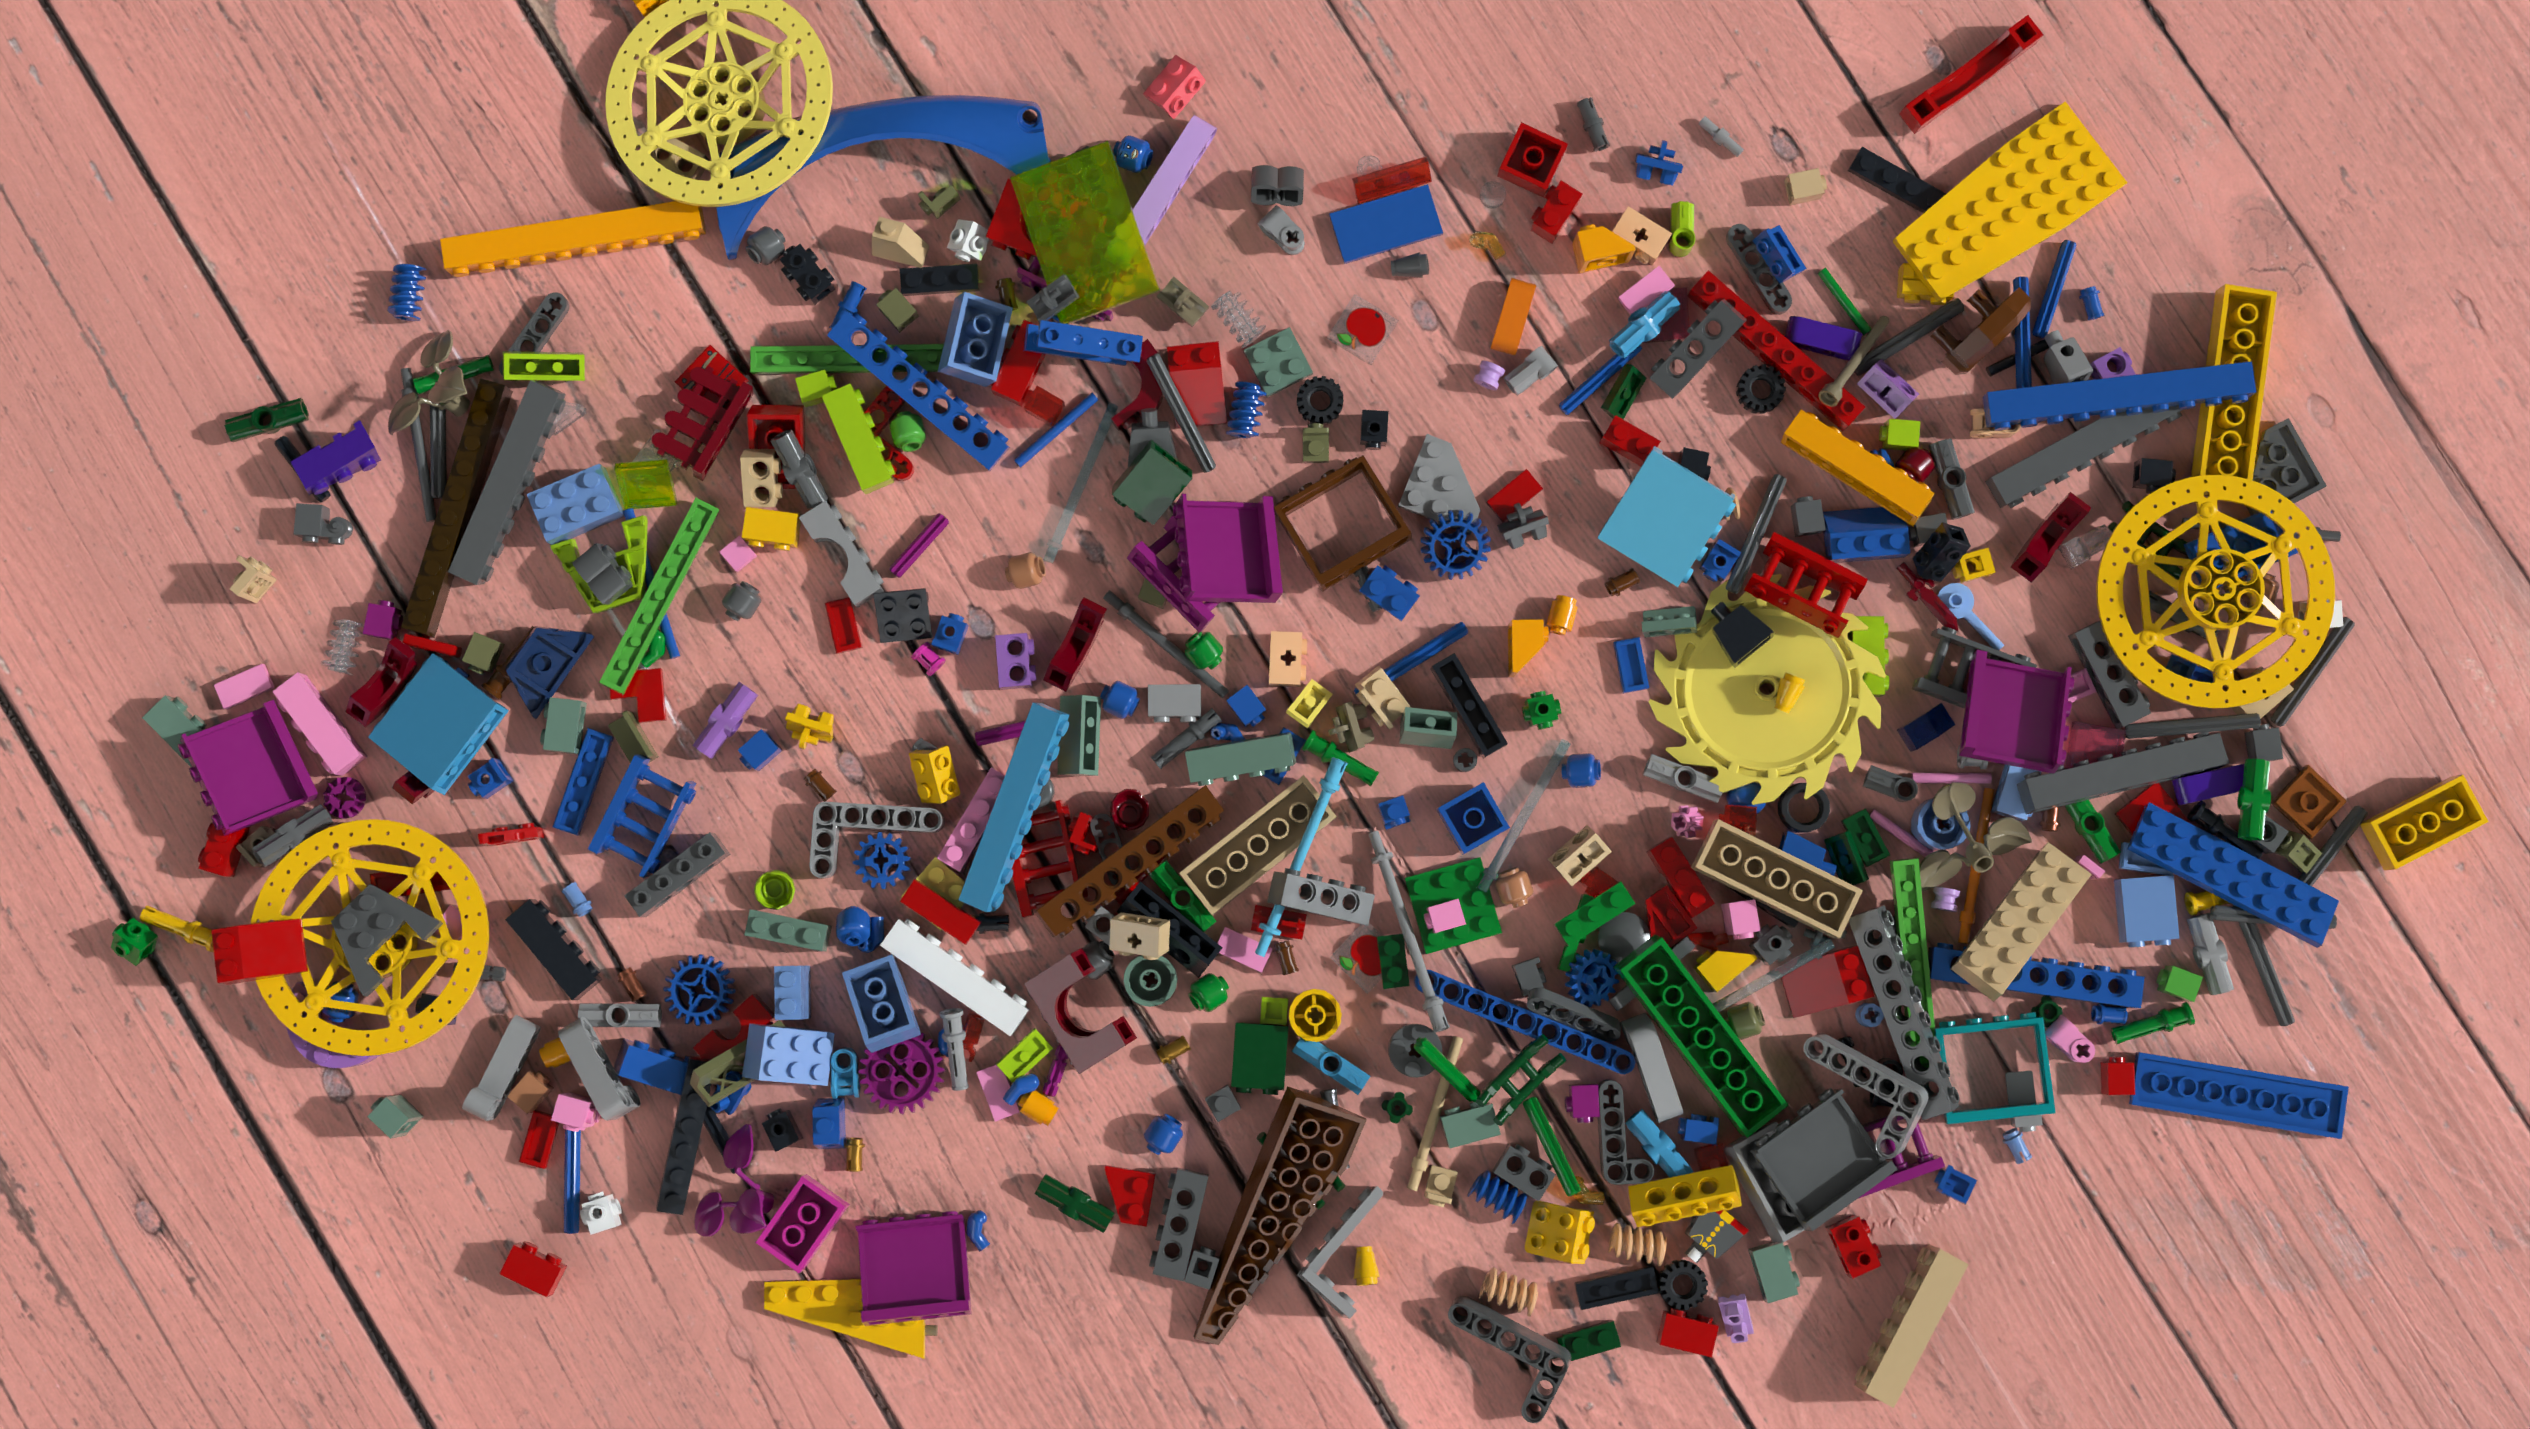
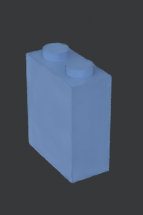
M2174 875L2114 880L2119 943L2128 942V947L2145 946L2144 941H2154L2155 946L2171 945V939H2180Z
M774 966L775 1020L811 1018L810 966Z

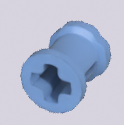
M1863 1003L1859 1005L1855 1012L1857 1022L1865 1027H1876L1881 1024L1884 1018L1881 1007L1874 1003ZM1868 1010L1874 1011L1875 1016L1871 1017V1020L1864 1017Z

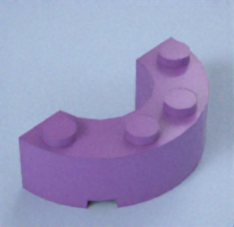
M297 982L292 989V993L300 1002H303L308 996L304 982ZM321 1010V1012L318 1014V1017L321 1018V1019H322V1010ZM304 1012L302 1016L305 1018L307 1013ZM287 1028L288 1035L295 1048L305 1058L320 1066L328 1068L354 1067L366 1064L380 1056H356L331 1052L309 1043Z

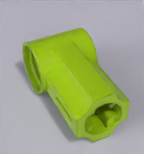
M1687 201L1671 204L1672 235L1669 242V250L1676 257L1688 255L1696 239L1694 234V204ZM1683 238L1688 242V245L1680 246L1676 239Z

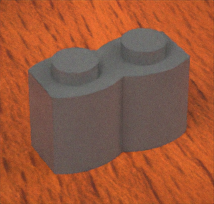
M1268 165L1252 167V203L1258 205L1278 203L1284 206L1303 204V169L1293 166L1276 168Z
M596 543L572 563L597 599L602 604L610 605L633 586L630 580L632 576L624 566L617 564L614 559L616 554L610 546Z

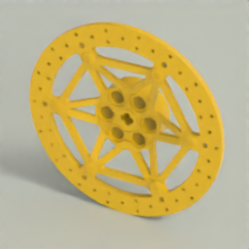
M2201 475L2178 480L2157 489L2135 504L2123 516L2109 537L2100 559L2096 582V602L2102 629L2110 647L2119 661L2138 681L2152 691L2178 703L2202 708H2229L2257 702L2275 694L2294 681L2310 665L2323 645L2331 625L2335 604V580L2331 560L2320 534L2308 517L2292 501L2270 487L2250 479L2229 475ZM2204 492L2208 493L2207 498L2204 497ZM2217 500L2234 502L2250 507L2274 521L2283 530V533L2276 538L2218 511ZM2193 502L2197 504V514L2145 549L2137 545V541L2142 534L2161 516L2182 505ZM2218 521L2257 538L2267 545L2245 554L2231 550L2218 525ZM2195 524H2200L2196 558L2191 560L2155 554L2156 551ZM2210 526L2220 549L2208 552L2207 541ZM2294 533L2298 535L2297 539L2294 538ZM2124 547L2128 549V553H2124ZM2294 548L2297 549L2307 579L2308 597L2303 621L2294 617L2288 552ZM2270 553L2259 569L2252 559ZM2215 557H2219L2223 561L2222 570L2214 567L2213 560ZM2277 559L2279 560L2283 613L2264 595L2265 585L2263 577ZM2128 562L2137 566L2143 630L2136 635L2133 633L2128 622L2123 601V581ZM2154 563L2182 566L2183 571L2177 580ZM2239 568L2247 571L2248 577L2246 581L2239 579ZM2147 570L2174 588L2178 595L2176 600L2154 623L2151 621ZM2193 572L2200 574L2202 579L2200 585H2195L2192 582L2191 575ZM2218 585H2223L2224 594H2218L2220 591L2216 589ZM2242 594L2247 595L2250 599L2248 608L2240 603ZM2196 598L2201 599L2204 603V608L2201 612L2197 611L2194 607V600ZM2262 604L2277 620L2256 616L2255 614ZM2179 608L2188 617V620L2161 630L2162 626ZM2221 609L2228 613L2226 623L2219 620L2218 613ZM2248 622L2275 628L2273 633L2235 659H2231L2240 625ZM2199 625L2204 628L2213 661L2211 662L2164 640V637ZM2227 629L2229 632L2223 656L2221 657L2215 631ZM2304 630L2307 631V635H2306V636L2303 634V631H2304ZM2285 634L2294 639L2287 651L2268 668L2251 677L2238 681L2234 680L2233 670L2277 639ZM2133 644L2137 645L2136 650L2132 648ZM2155 645L2213 672V683L2200 682L2180 676L2158 663L2147 653V650ZM2223 685L2227 687L2226 691H2223Z
M378 819L356 820L322 830L291 850L278 863L262 887L254 907L251 924L258 923V920L259 923H265L272 920L302 919L305 912L336 876H338L342 907L344 909L351 903L347 875L361 892L367 887L355 871L356 868L407 875L408 878L389 894L398 898L413 885L407 904L415 907L421 889H424L434 918L443 923L438 929L441 935L440 938L431 935L427 940H424L436 947L416 950L418 938L420 937L406 922L368 959V962L383 978L393 976L392 999L382 983L375 989L384 1004L383 1007L331 999L333 995L356 981L334 928L331 939L303 928L304 938L333 949L335 954L317 986L314 984L309 967L308 972L301 973L308 994L303 1002H300L292 993L284 976L255 981L261 995L276 1017L302 1039L331 1052L356 1056H376L395 1053L427 1040L449 1024L463 1009L477 987L484 970L489 945V921L483 894L475 877L459 855L435 836L405 823ZM338 843L339 847L335 849L334 845ZM365 845L390 846L408 851L420 857V861L413 868L351 858L349 849ZM330 857L333 866L291 916L282 915L281 912L284 904L298 881L317 863ZM435 857L436 861L432 863L431 859ZM437 872L446 881L457 902L462 923L461 940H452L430 879ZM336 916L302 919L303 927L332 925L331 921ZM403 935L406 938V945L402 949H398L396 941ZM466 948L469 949L468 954H465L464 952ZM386 956L389 959V965L386 969L381 970L379 961L382 957ZM437 956L436 960L407 995L401 999V971L412 959ZM448 958L457 959L458 963L454 973L441 994L426 1009L416 1016L409 1018L406 1010ZM340 965L350 972L348 977L326 990ZM324 1007L384 1015L387 1016L390 1026L377 1030H352L331 1024L319 1018L318 1014ZM304 1012L307 1013L305 1018L302 1016ZM401 1026L405 1027L403 1032L400 1030Z

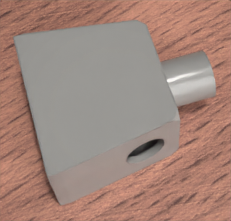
M2059 330L2047 334L2044 338L2049 349L2044 356V362L2053 383L2087 381L2093 369L2076 339L2071 337L2063 340Z

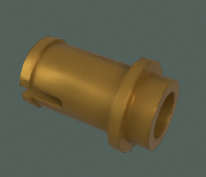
M1184 1035L1164 1047L1160 1045V1049L1156 1050L1164 1065L1166 1063L1171 1064V1060L1190 1051L1191 1048Z
M847 1138V1143H844V1147L847 1148L845 1171H863L862 1148L865 1147L863 1138Z

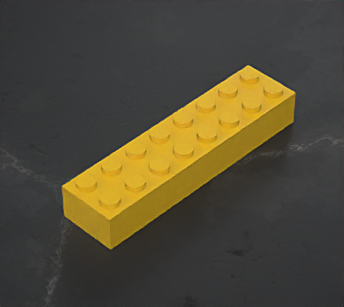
M2225 284L2215 292L2206 367L2252 361L2256 393L2249 397L2247 402L2232 403V400H2224L2222 404L2216 406H2206L2205 403L2200 404L2191 477L2229 475L2253 480L2277 292Z

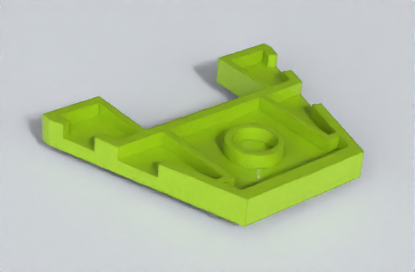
M642 515L621 522L628 549L616 552V558L614 559L619 566H624L632 576L630 580L633 586L610 605L602 604L597 599L587 582L575 569L572 562L580 557L576 539H568L550 545L551 550L558 556L564 570L570 574L576 583V588L593 613H600L643 599L646 576L647 516Z

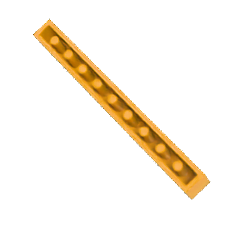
M673 201L441 238L440 242L444 269L454 277H464L473 271L490 273L495 271V268L504 266L506 269L519 268L520 264L529 262L532 265H540L546 263V260L554 258L558 261H565L571 259L573 255L579 254L584 257L597 255L598 251L607 250V252L614 253L623 250V247L629 246L639 249L648 247V243L654 242L671 244L674 242V239L679 238L696 240L700 238L699 235L706 234L702 206H693Z

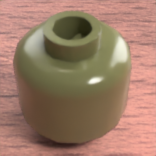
M1751 1002L1730 1007L1727 1013L1728 1018L1724 1019L1739 1040L1760 1034L1762 1026L1765 1025L1759 1005L1754 1006Z

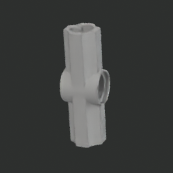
M1653 754L1650 755L1643 775L1715 803H1718L1723 793L1719 791V785L1709 781L1714 777ZM1682 771L1690 776V783L1687 786L1680 784L1678 781V775Z
M2210 913L2187 919L2195 945L2193 947L2194 959L2197 966L2203 971L2209 994L2217 995L2233 990L2234 987L2226 964L2228 961L2227 950L2222 940L2218 938L2214 922L2210 918Z
M580 1003L578 1019L585 1017L592 1027H660L662 1010L661 1004ZM618 1008H622L626 1014L624 1021L621 1023L616 1021L614 1016Z

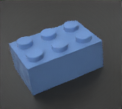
M967 292L957 296L954 299L938 372L984 387L996 382L1013 308Z
M601 464L594 465L527 494L544 538L551 545L572 539L624 517L623 508L608 472Z
M892 954L842 972L865 1046L871 1053L921 1035L899 965Z
M749 1023L742 1077L761 1081L828 1086L835 1033Z

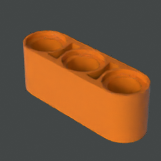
M1511 278L1490 349L1513 356L1516 355L1536 289L1535 284Z

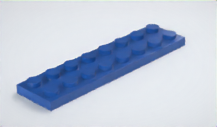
M2150 802L2145 805L2127 847V850L2316 948L2322 946L2339 900Z
M2136 1052L2134 1063L2135 1095H2130L2129 1104L2342 1139L2348 1086Z

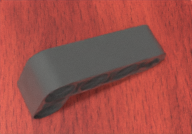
M1603 1080L1598 1084L1600 1112L1598 1132L1602 1177L1615 1185L1646 1183L1654 1176L1653 1165L1643 1158H1627L1622 1087L1614 1080ZM1608 1085L1616 1089V1093L1611 1094V1103H1617V1107H1603V1103L1609 1104V1097L1603 1094V1090H1607ZM1609 1111H1614L1618 1116L1617 1122L1614 1125L1608 1126L1604 1120L1605 1115ZM1610 1138H1617L1619 1141V1148L1615 1152H1608L1606 1148V1143ZM1644 1163L1647 1167L1646 1175L1640 1178L1636 1177L1634 1168L1636 1165ZM1615 1164L1619 1165L1621 1169L1619 1177L1610 1179L1607 1173L1609 1167Z

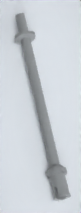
M1379 831L1371 832L1368 835L1376 857L1371 859V862L1380 866L1425 996L1424 1005H1422L1423 1009L1428 1013L1434 1033L1450 1028V1025L1442 1007L1444 1005L1443 999H1439L1435 995L1389 860L1394 857L1393 853L1385 852Z

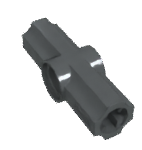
M792 429L785 430L773 437L771 443L783 463L784 475L791 485H795L807 509L814 508L826 501L828 496L816 475L815 464L810 455L805 454Z
M1945 439L1930 444L1928 447L1938 475L1937 485L1943 491L1951 519H1959L1975 513L1965 483L1966 473L1960 467L1952 439ZM1947 473L1955 475L1957 478L1956 485H1951L1947 482Z
M320 804L297 820L295 818L278 828L275 834L254 846L251 850L258 862L265 868L293 850L301 842L326 829L334 822L327 810Z

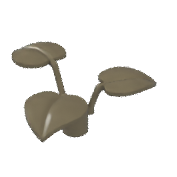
M447 330L437 335L422 351L420 359L422 366L429 368L433 365V369L439 375L438 382L430 390L429 399L418 398L417 394L412 392L403 396L394 405L388 421V430L391 435L394 432L407 428L416 420L420 413V404L435 406L440 410L446 408L457 417L462 416L468 410L470 400L463 396L467 394V390L464 385L462 370L458 366H452L442 372L439 368V363L448 358L452 349L453 336L451 331Z
M1952 782L1943 786L1934 796L1932 809L1941 820H1947L1955 815L1970 844L1966 847V857L1956 852L1950 855L1947 850H1937L1927 855L1919 867L1922 891L1934 888L1954 877L1962 867L1961 861L1965 862L1968 867L1972 865L1975 871L1979 873L1988 871L1994 864L1992 855L2005 854L2021 845L2032 843L2029 832L2018 820L2005 817L1994 821L1989 826V834L1983 837L1984 844L1975 842L1959 814L1969 810L1974 804L1976 795L1973 788L1968 784Z

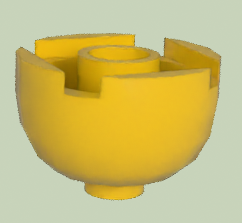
M1310 989L1303 991L1295 997L1290 1006L1289 1021L1291 1027L1298 1036L1306 1041L1319 1042L1327 1040L1336 1032L1341 1023L1342 1013L1339 1003L1333 995L1324 990Z

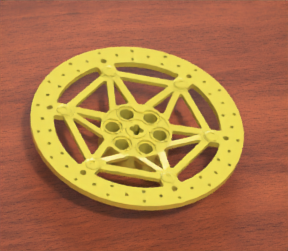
M669 0L648 14L633 29L619 49L613 62L607 83L605 103L609 132L615 148L628 168L645 185L664 197L680 203L702 207H723L740 204L763 196L782 185L812 155L821 140L830 116L833 94L832 73L825 49L814 29L798 11L783 0ZM727 12H741L764 19L781 30L787 36V39L780 44L728 21ZM707 14L708 21L659 54L654 56L649 53L656 42L671 29L691 18ZM726 32H733L771 51L740 66L736 62ZM708 33L703 68L696 70L665 62ZM719 35L727 61L715 63V51ZM800 55L804 65L807 83L805 108L800 121L792 119L790 60ZM771 62L757 82L752 76V72ZM779 66H781L782 114H779L766 104L763 89ZM638 71H643L647 76V132L638 136L632 116V92ZM664 71L690 77L691 79L686 88L682 89ZM728 76L727 80L720 82L721 78ZM657 77L683 99V105L658 126L656 124ZM751 86L748 91L742 92L743 88ZM707 90L703 96L698 97L701 91ZM751 110L748 116L742 117L744 112ZM765 113L775 121H763ZM707 114L704 120L699 121L702 115ZM685 116L692 124L690 127L667 131ZM730 124L728 129L721 131L724 125ZM757 129L773 130L729 159L735 143L747 139ZM699 133L707 139L711 161L667 142V140ZM785 136L790 139L785 147L765 165L743 176L731 179L730 171L780 137ZM717 144L725 145L721 157ZM659 147L710 171L711 179L709 181L696 180L676 174L658 163L650 153Z

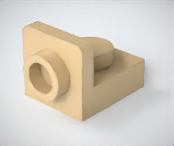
M1431 1165L1424 1193L1425 1198L1429 1199V1204L1444 1207L1445 1203L1451 1204L1458 1174L1457 1171Z

